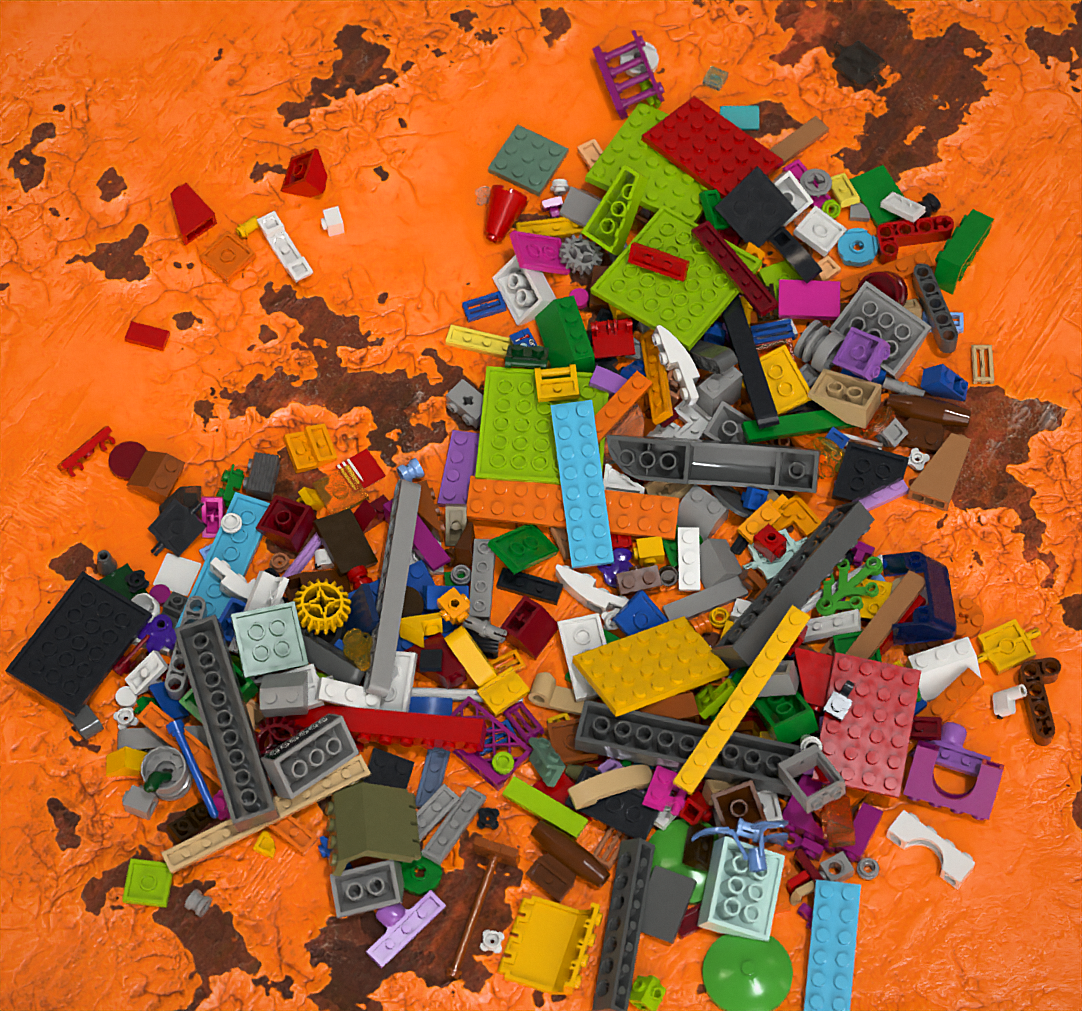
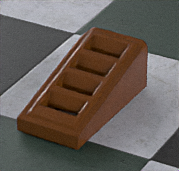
M473 522L467 523L454 548L458 565L472 566L475 539Z

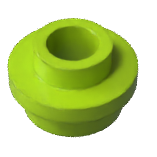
M829 199L823 203L821 210L835 219L839 216L841 207L837 201Z

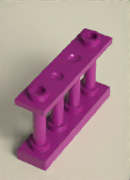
M635 30L631 31L635 39L634 41L612 51L602 52L600 46L592 48L621 120L629 117L626 109H629L630 105L657 94L660 102L664 101L662 96L665 93L661 82L657 83L643 49L646 46L642 35H637ZM635 48L639 49L641 56L614 68L608 66L607 63L611 62V59ZM640 64H645L646 72L624 82L615 83L614 78L617 77L616 75ZM651 79L654 87L627 99H621L620 94L623 93V90Z

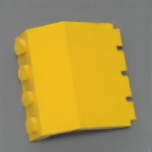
M533 895L531 899L522 898L518 913L525 916V918L516 916L511 934L518 936V938L509 936L504 954L511 958L502 957L497 972L505 975L504 980L547 994L573 995L574 989H579L582 981V975H579L581 968H586L589 960V955L586 954L588 947H593L596 939V934L593 933L595 926H600L603 918V913H600V905L592 902L589 910H578Z

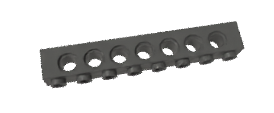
M642 838L621 841L592 1011L628 1010L655 845Z

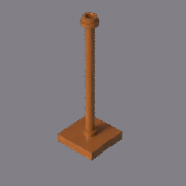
M476 836L473 842L477 855L488 858L489 862L452 966L446 968V976L455 980L462 976L463 972L460 971V967L497 864L501 862L518 868L521 860L518 849Z

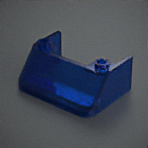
M917 551L882 555L884 577L904 575L909 570L915 573L924 572L929 605L919 606L914 610L913 622L892 624L893 645L953 638L957 632V624L948 568L939 561Z

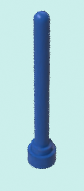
M182 719L175 720L166 725L167 731L176 738L208 812L215 819L219 816V812L183 734L185 733V725Z

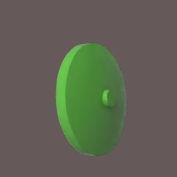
M684 819L672 821L664 831L659 828L648 841L655 845L650 878L656 865L696 880L697 885L688 905L692 906L701 903L703 900L708 871L689 867L682 863L687 831L692 825ZM704 821L701 823L707 828L713 827ZM718 834L714 835V841L719 839Z
M724 934L709 948L703 963L702 978L709 998L722 1011H774L784 1002L789 994L793 979V968L787 951L771 935L769 941L766 942Z

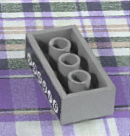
M327 714L260 759L277 795L293 799L357 756L359 751L343 716Z

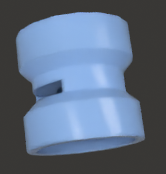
M416 458L410 460L407 466L402 464L396 468L399 477L410 482L413 479H420L425 476Z

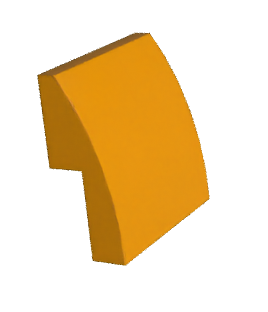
M325 423L307 426L302 432L284 435L283 440L296 473L309 471L338 459Z

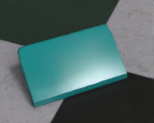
M720 106L719 114L741 130H759V106Z

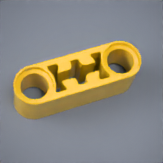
M461 625L444 638L479 688L498 676L496 670L464 626Z

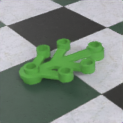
M874 556L868 558L865 562V567L849 581L848 571L851 568L849 561L844 559L838 563V591L832 595V585L835 583L833 574L827 577L831 578L829 581H825L826 578H824L822 581L824 585L823 597L816 604L817 612L822 616H830L835 614L836 610H861L863 608V601L859 596L868 595L875 597L878 595L879 589L874 582L866 584L865 587L856 586L869 575L877 576L883 571L882 561ZM853 596L849 601H840L843 597Z

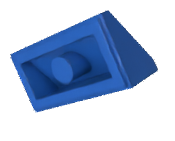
M165 681L149 686L150 693L160 709L173 720L184 719L189 716L188 711L178 700L171 699L168 696Z

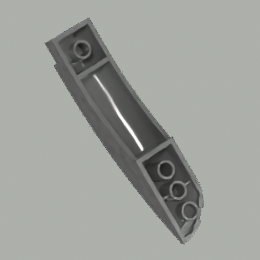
M607 435L608 449L613 461L616 462L624 473L636 479L679 484L748 486L763 489L817 492L821 450L717 440Z

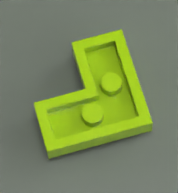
M728 678L716 689L711 684L707 685L694 697L699 714L704 719L715 715L719 711L720 706L728 701L736 689L735 683Z

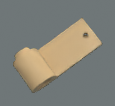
M548 672L536 675L528 696L531 703L537 706L581 715L585 701L576 702L573 689L556 686L555 678ZM592 698V699H587V700L596 702V701H597V698Z

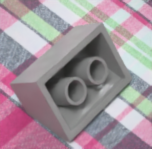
M386 860L343 871L341 877L330 874L337 918L402 903L404 881L401 864L395 860Z

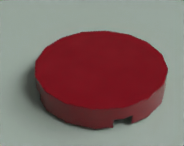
M133 441L122 442L115 446L110 452L108 459L113 475L129 481L147 449L142 444Z

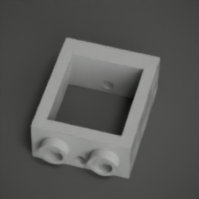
M816 744L778 764L780 779L807 814L822 808L823 805L832 800H837L845 794V780ZM818 766L831 785L807 797L793 778Z

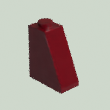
M441 632L424 640V648L414 645L402 651L417 653L415 671L446 689L459 686L467 680L463 665L451 650ZM421 650H443L442 672H420Z

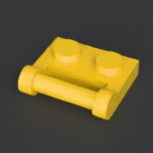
M570 364L569 367L551 369L534 368L538 403L580 398L576 364ZM570 375V377L542 380L544 377Z

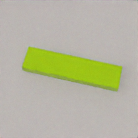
M515 776L502 793L503 797L575 840L578 839L588 824V819Z

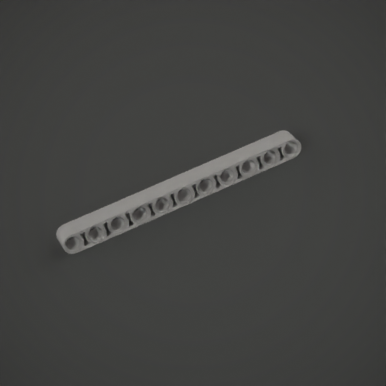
M401 478L398 480L394 490L376 604L380 621L372 630L363 687L364 692L383 698L387 697L392 682L421 493L420 484Z

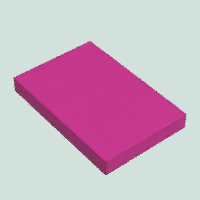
M514 230L509 234L520 268L568 275L571 272L570 268H565L566 263L560 262L562 257H559L562 245L560 238Z
M779 279V318L836 320L840 315V281L811 280L806 283L804 280Z

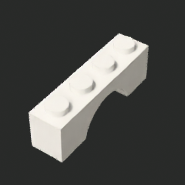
M903 810L888 828L886 837L903 850L911 846H924L934 851L941 863L940 877L957 890L974 869L976 863L968 853L960 852L950 840L941 838L937 835L934 828L922 824L913 813H907Z

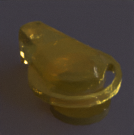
M352 629L343 638L345 645L343 653L348 659L354 661L359 670L366 671L371 665L370 650L373 646V639L370 634L364 633L360 629Z

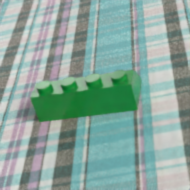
M574 295L553 300L535 317L544 348H549L548 360L551 368L569 367L570 364H576L577 372H594L595 356Z

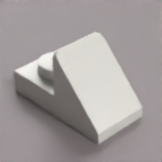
M153 650L125 678V681L135 695H140L149 691L150 685L163 682L160 676L169 666L159 652Z

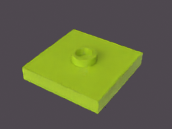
M785 260L764 267L758 272L765 287L773 283L777 302L779 300V279L803 280Z
M130 858L122 899L123 903L167 908L173 874H171L166 862Z

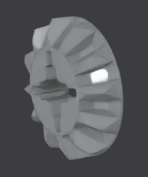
M810 169L803 173L800 184L810 197L813 195L819 198L821 195L826 196L827 192L831 190L832 179L824 170ZM814 178L819 184L818 188L813 184Z

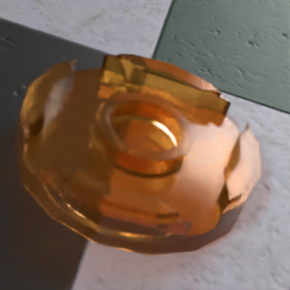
M883 406L877 409L866 429L859 428L860 436L867 440L880 434L893 421L896 415L895 411L890 406Z

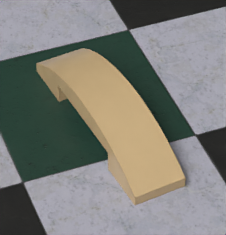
M633 765L618 768L582 781L569 788L568 793L577 810L596 804L598 799L634 788L638 791L649 788L653 774L649 765Z

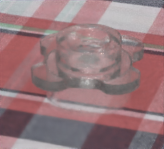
M482 186L475 190L477 205L488 204L491 187Z

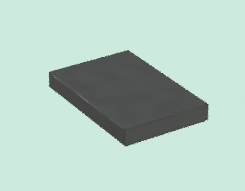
M655 865L649 880L641 932L674 944L697 881Z

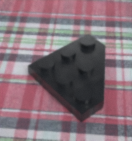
M848 441L831 498L846 503L856 502L903 480L909 457Z

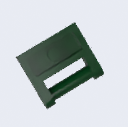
M520 344L508 345L505 368L528 367L547 369L549 348L542 346L527 347Z

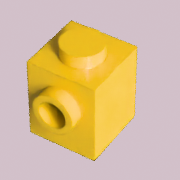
M655 536L636 539V547H633L634 560L638 559L641 567L664 564L665 553L662 537Z

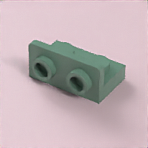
M530 737L528 742L533 747V751L528 759L545 784L549 787H555L566 766L560 759L559 754L551 746L549 740L543 737Z

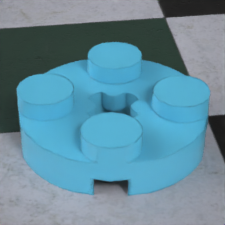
M852 228L839 238L837 251L844 265L861 267L873 263L877 255L878 243L876 237L867 233V230ZM855 244H859V247H863V249L855 250L853 248L855 247Z

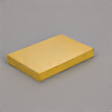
M785 345L759 357L778 417L812 400L808 397L810 388Z

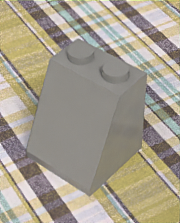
M734 366L722 374L709 372L695 384L699 395L696 404L711 417L722 400L732 406L741 398L743 374Z

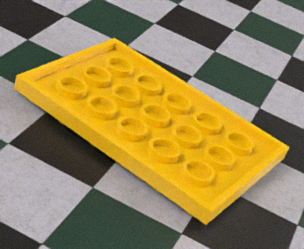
M685 616L574 655L572 661L615 717L728 676L729 668L718 656L711 652L712 648L699 633H696L694 627L690 625Z

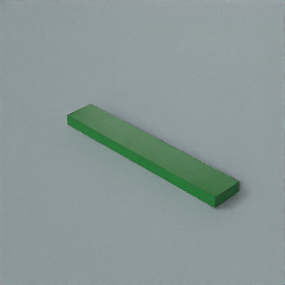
M828 410L778 417L779 425L761 430L758 429L756 420L746 421L741 424L747 443L827 432L832 427L837 430L857 427L845 423Z

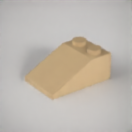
M823 369L809 391L808 397L845 423L866 429L881 404L882 385Z

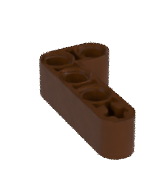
M1052 657L1026 661L1022 664L1018 674L1019 685L1023 684L1027 689V695L1023 697L1033 740L1039 746L1049 745L1055 734V725L1044 686L1045 684L1054 683L1061 670L1060 661ZM1046 668H1051L1055 672L1049 673L1046 671ZM1029 671L1034 676H1027L1024 672ZM1030 691H1035V692H1037L1039 695H1038V696H1033V695H1031L1029 692H1030ZM1034 711H1041L1044 715L1038 716Z

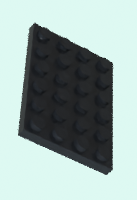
M82 571L6 668L5 672L76 717L153 617L152 613Z

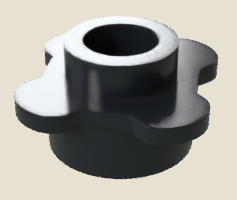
M143 570L133 571L126 575L125 581L129 584V591L131 593H136L139 589L149 587V581L145 579V572Z
M480 808L478 810L479 821L477 826L480 829L485 827L497 829L499 826L497 822L499 810L496 808Z

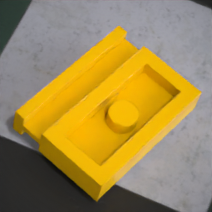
M512 666L477 690V694L495 717L530 693V689L514 671Z

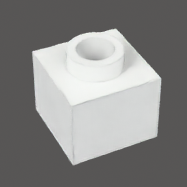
M336 206L323 210L324 218H321L323 230L327 229L329 237L345 233L339 207Z

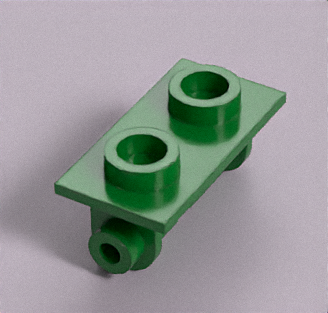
M234 464L228 470H224L221 481L224 483L216 494V497H223L226 509L229 508L233 496L237 492L232 489L240 490L244 479L242 470H233Z

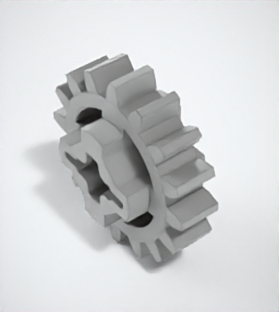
M572 235L571 239L566 238L560 247L559 257H562L560 262L566 263V269L572 268V273L579 271V274L582 275L585 271L590 275L591 271H593V265H601L603 253L600 252L601 246L596 247V242H590L588 237L583 239L582 235H579V238Z

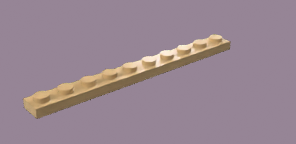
M360 754L293 799L275 796L281 818L242 832H238L233 826L232 820L229 819L161 854L171 874L335 792L371 776V773Z

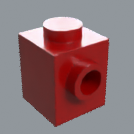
M768 523L754 535L753 547L772 563L776 558H781L786 553L787 539Z
M698 791L686 799L685 806L680 810L679 816L692 826L703 821L707 823L714 815V812H712L714 805H707L702 793Z

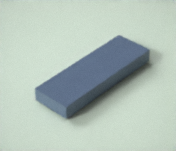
M436 747L428 749L415 799L416 809H420L443 785L450 751Z

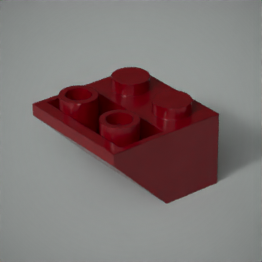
M524 595L500 627L507 630V635L500 634V636L504 637L505 641L537 659L557 632L558 626L555 619L542 605Z

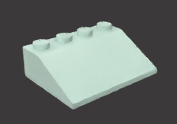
M724 836L714 841L697 926L717 933L769 941L785 856L764 849L767 870L750 872L748 860H743V855L733 838ZM740 841L747 854L749 849L757 847Z

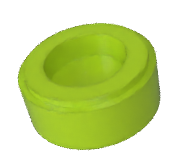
M504 751L495 754L492 759L493 769L501 775L510 773L514 768L512 755Z

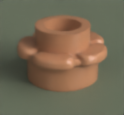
M276 553L269 562L270 568H273L278 573H282L290 566V559L284 553Z

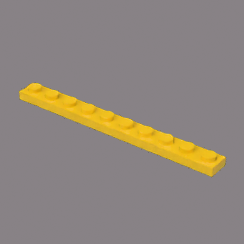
M791 606L673 780V784L688 794H693L811 616L795 606Z

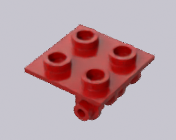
M631 318L590 322L595 359L636 355Z

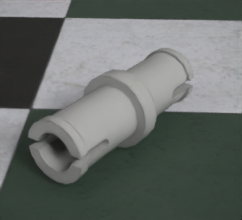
M886 376L882 388L898 394L924 396L925 390L911 386L907 381L903 383L889 376Z
M469 615L466 620L472 622V624L463 622L464 628L479 633L481 637L487 636L500 643H503L505 638L499 636L498 633L507 635V630L492 625L488 620L482 621Z

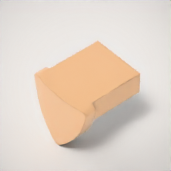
M827 255L817 263L823 271L813 279L815 281H830L841 273V268Z

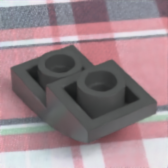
M174 591L164 603L161 613L171 618L173 629H175L188 600V597ZM161 621L159 622L158 627L163 628L165 626V622Z

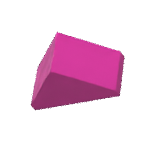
M202 496L201 502L204 503L202 506V521L207 525L202 532V537L215 538L221 526V520L226 514L223 497Z

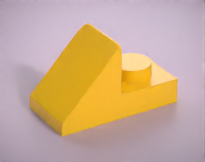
M440 613L401 618L400 637L424 648V636L435 635L439 632L443 634L442 616Z

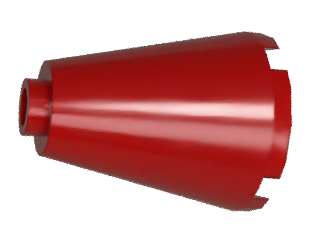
M492 185L490 189L484 235L487 236L486 239L493 243L502 241L529 201L524 194L513 188H510L509 191L504 190L503 185Z

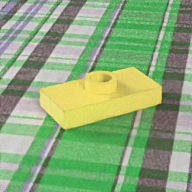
M845 173L831 177V192L841 208L860 203V197Z

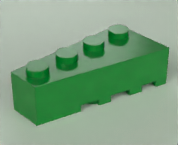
M974 209L971 210L969 215H964L960 227L955 228L952 239L948 238L943 248L944 251H939L935 259L937 266L934 276L941 290L953 295L957 282H961L967 267L971 265L976 253L979 252L988 237L994 221L993 218Z

